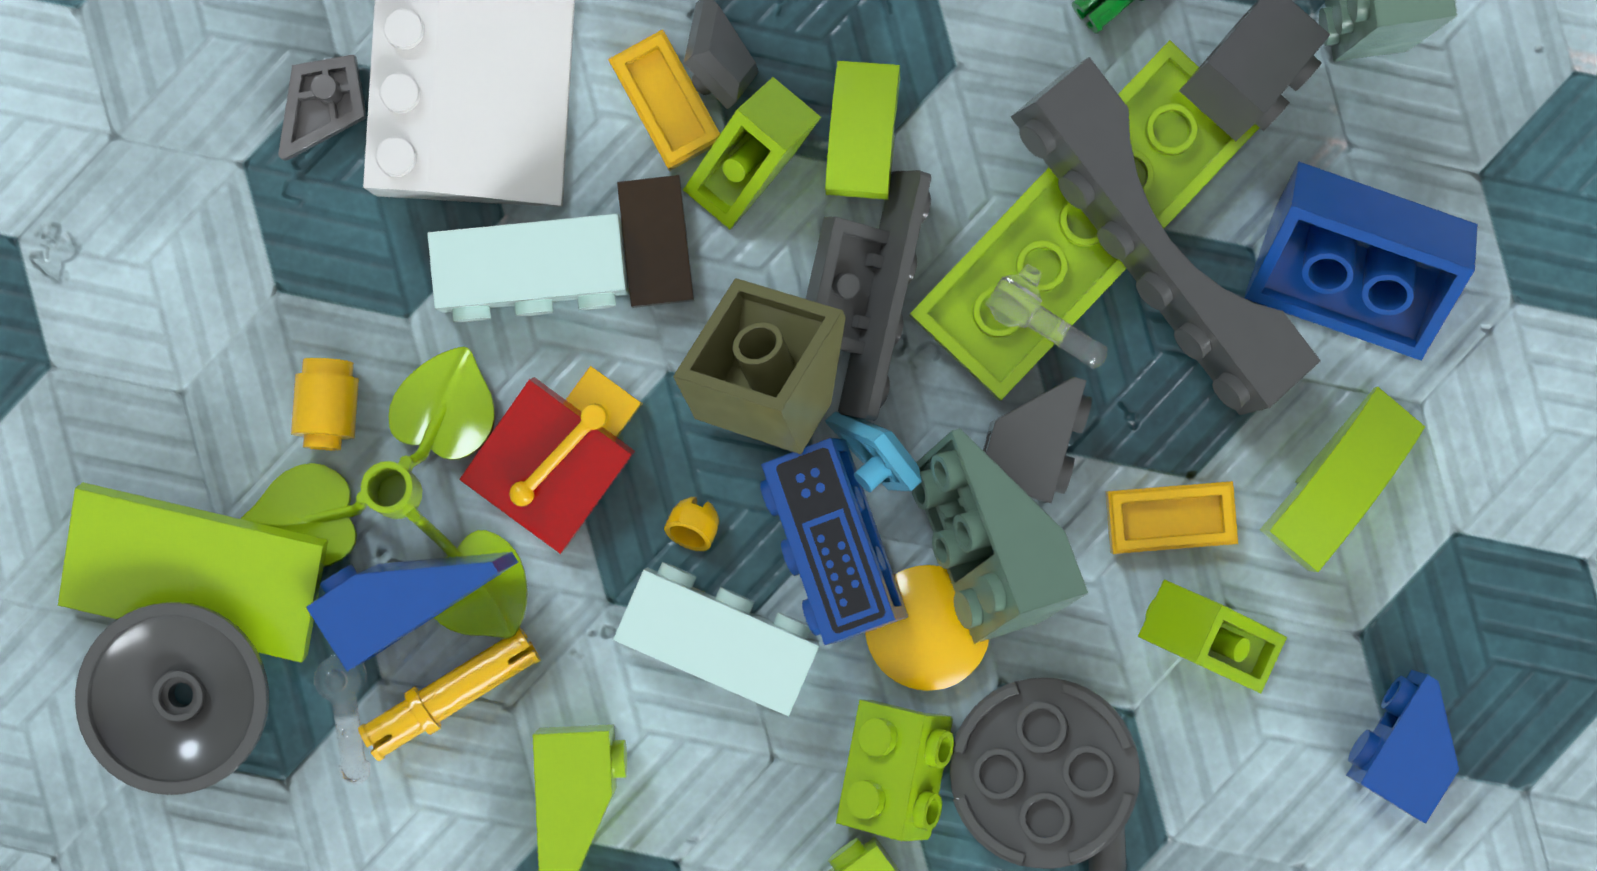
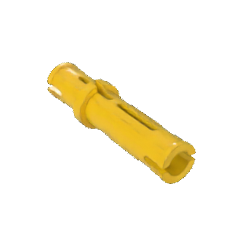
M520 627L511 638L501 639L420 690L417 686L412 687L404 693L405 700L370 722L360 725L358 727L359 734L367 748L371 745L374 749L371 750L373 757L377 761H381L386 755L426 731L427 734L432 735L441 729L440 722L532 664L540 662V656L532 642L527 641L528 636Z

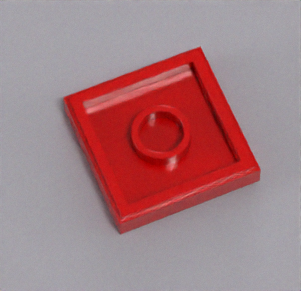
M533 377L528 380L459 480L561 554L632 457L635 450L603 427L595 430L591 429L536 487L534 498L527 506H517L514 504L509 496L512 485L516 482H525L581 422L582 411Z

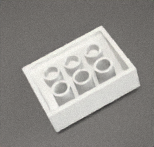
M375 0L363 188L377 197L563 207L575 0Z

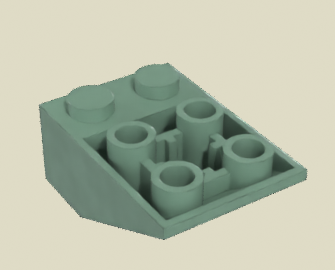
M960 428L949 432L916 462L919 466L922 482L911 492L917 506L926 512L933 531L932 548L935 558L943 569H947L955 591L954 608L962 626L969 629L974 644L1039 624L1088 594L1066 532Z

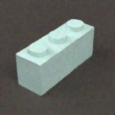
M618 214L427 232L435 309L441 312H452L453 322L491 319L490 308L515 306L516 316L553 313V302L578 300L579 310L610 308L616 306L615 296L630 294L622 222Z
M662 562L658 572L648 567L645 568L613 640L789 717L819 648V642L809 638L811 630L808 625L779 612L774 622L751 613L754 601L722 587L719 588L716 597L693 587L697 578L695 575L668 563Z

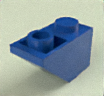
M1411 669L1407 678L1403 676L1398 677L1387 690L1381 703V708L1386 711L1374 731H1364L1353 745L1348 757V762L1353 765L1346 776L1426 824L1458 773L1459 766L1439 681L1428 674Z

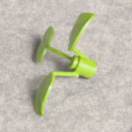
M465 346L445 351L429 359L413 371L399 386L389 408V428L398 441L407 445L419 446V448L410 456H402L399 463L383 461L371 466L362 478L361 492L356 495L357 501L353 505H350V486L341 474L323 464L308 463L295 466L283 472L270 484L256 504L240 518L328 539L324 567L343 560L353 551L357 541V533L350 517L362 514L367 506L391 519L407 517L447 554V557L444 558L512 552L518 561L517 564L434 617V619L447 629L463 635L491 636L506 639L516 634L523 621L528 596L526 574L519 555L509 542L487 530H477L466 536L458 548H456L417 509L422 500V486L419 479L412 473L413 468L425 461L431 450L447 460L466 458L481 449L493 430L495 422L493 397L472 351Z

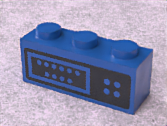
M828 438L805 447L802 454L792 452L761 464L766 480L760 483L761 493L769 512L774 517L779 515L787 539L781 541L782 553L790 572L794 576L800 574L808 599L802 601V609L811 632L815 636L821 634L824 645H829L908 618L865 492L854 477V473L857 470L846 439Z

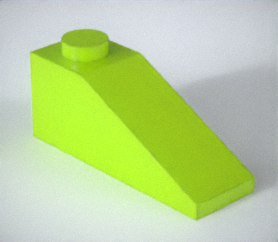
M614 724L539 728L532 734L539 871H580L617 788V778H627L626 740H615Z

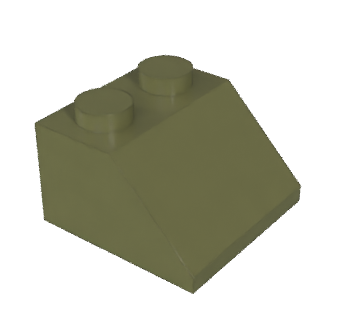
M735 278L673 375V378L696 420L802 454L832 402L846 317L841 309Z

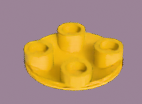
M919 565L894 574L908 618L865 633L867 645L874 661L892 680L916 690H940L964 680L982 661L990 639L974 644L969 629H966L960 623L954 608L955 591L947 569L936 565Z

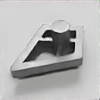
M355 55L292 65L278 153L281 159L285 161L290 160L367 118L358 62Z

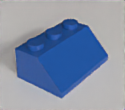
M1298 161L1274 209L1246 289L1245 299L1281 310L1284 313L1422 361L1475 271L1478 224Z

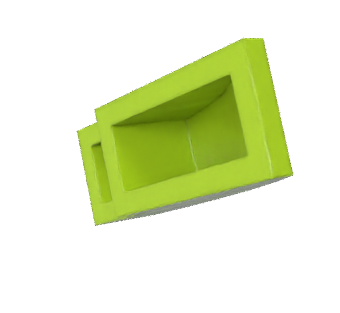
M1378 386L1374 387L1295 482L1298 485L1260 528V531L1307 571L1319 572L1389 483L1420 437L1425 426Z

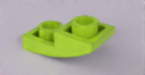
M837 61L827 155L826 195L888 200L895 145L894 127L900 85V65Z

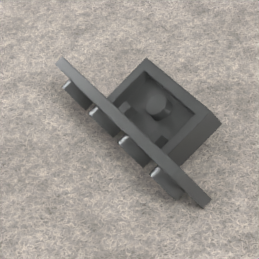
M920 170L893 171L891 173L889 197L884 202L879 229L839 217H824L806 299L841 309L846 317L840 351L851 354L838 412L841 415L875 421L878 418L880 408L888 397L890 388L888 370L893 348L898 343L903 331V316L901 312L907 285L912 281L917 268V256L915 253L921 224L926 219L931 205V195L929 192L930 173Z

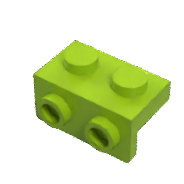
M859 699L836 823L898 841L928 840L932 829L935 828L942 811V800L939 795L944 767L951 759L954 748V738L951 733L952 716L923 713L874 700Z

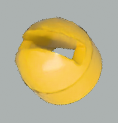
M691 496L679 501L672 509L664 526V531L672 541L684 548L694 551H706L711 547L718 531V513L709 501L701 507L697 505V497Z

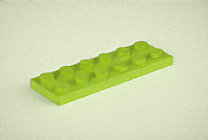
M1171 40L1157 52L1118 94L1129 108L1130 142L1137 175L1151 210L1163 229L1259 129L1254 124L1235 141L1179 91L1199 67ZM1049 167L909 314L919 326L999 401L1017 385L1126 270L1121 260L1112 257L1102 247L1097 236L1098 230L1084 212L1071 205L1065 199L1059 189V180Z

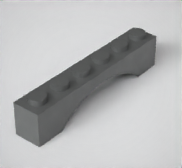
M1090 57L1061 74L1011 116L1020 129L1019 135L1025 147L1033 155L1045 161L1058 178L1059 189L1065 199L1074 207L1081 209L1098 230L1097 236L1102 247L1112 257L1121 260L1136 280V288L1139 295L1149 306L1161 312L1174 329V337L1178 346L1189 357L1197 360L1213 380L1214 392L1225 405L1235 409L1239 415L1268 409L1321 361L1283 311L1255 304L1222 288L1198 270L1170 240L1151 210L1137 175L1130 142L1129 108Z

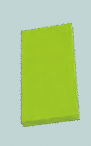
M82 482L74 491L57 606L119 619L129 612L153 604L166 602L195 604L211 609L237 625L250 639L258 653L302 663L308 656L314 619L306 607L316 601L319 596L328 539Z

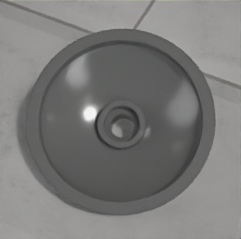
M166 602L145 606L125 614L109 625L96 638L85 655L79 670L75 690V709L78 725L86 745L96 760L110 774L127 785L142 791L163 795H179L199 791L216 784L228 777L246 761L260 740L266 724L269 709V686L259 653L250 639L237 625L223 615L203 606L182 602ZM179 683L189 685L193 691V699L189 705H183L175 698V688Z

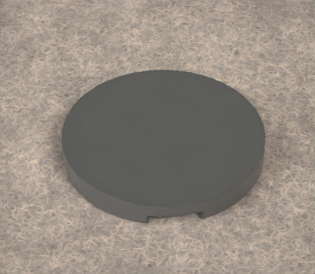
M1040 677L1015 681L998 688L983 698L970 711L961 724L954 739V748L950 762L953 801L962 822L981 845L996 856L1010 863L1032 868L1052 869L1075 865L1095 856L1106 848L1120 834L1130 819L1140 786V762L1136 744L1128 726L1110 703L1092 690L1077 683L1056 678Z

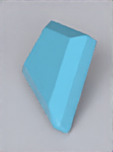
M836 411L825 420L826 424L840 439H846L849 449L864 464L854 473V477L866 491L871 492L880 483L887 490L912 491L922 482L918 464L892 431L865 419L841 415Z

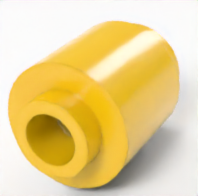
M331 358L303 359L302 373L295 374L291 434L303 437V448L339 451L341 450L342 440L355 439L359 378L353 377V362Z

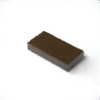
M680 175L617 182L631 307L638 308L694 301Z

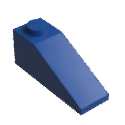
M512 552L382 563L359 573L351 564L323 581L320 586L325 595L306 608L346 671H349L384 651L517 564L518 561Z

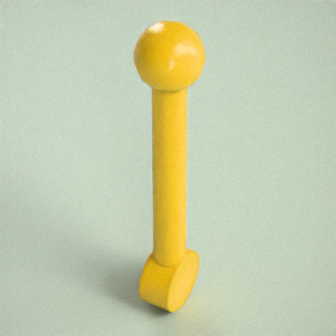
M594 403L585 407L581 412V422L525 482H516L512 485L509 496L514 504L517 506H527L534 498L536 487L591 429H599L605 425L608 414L602 405Z

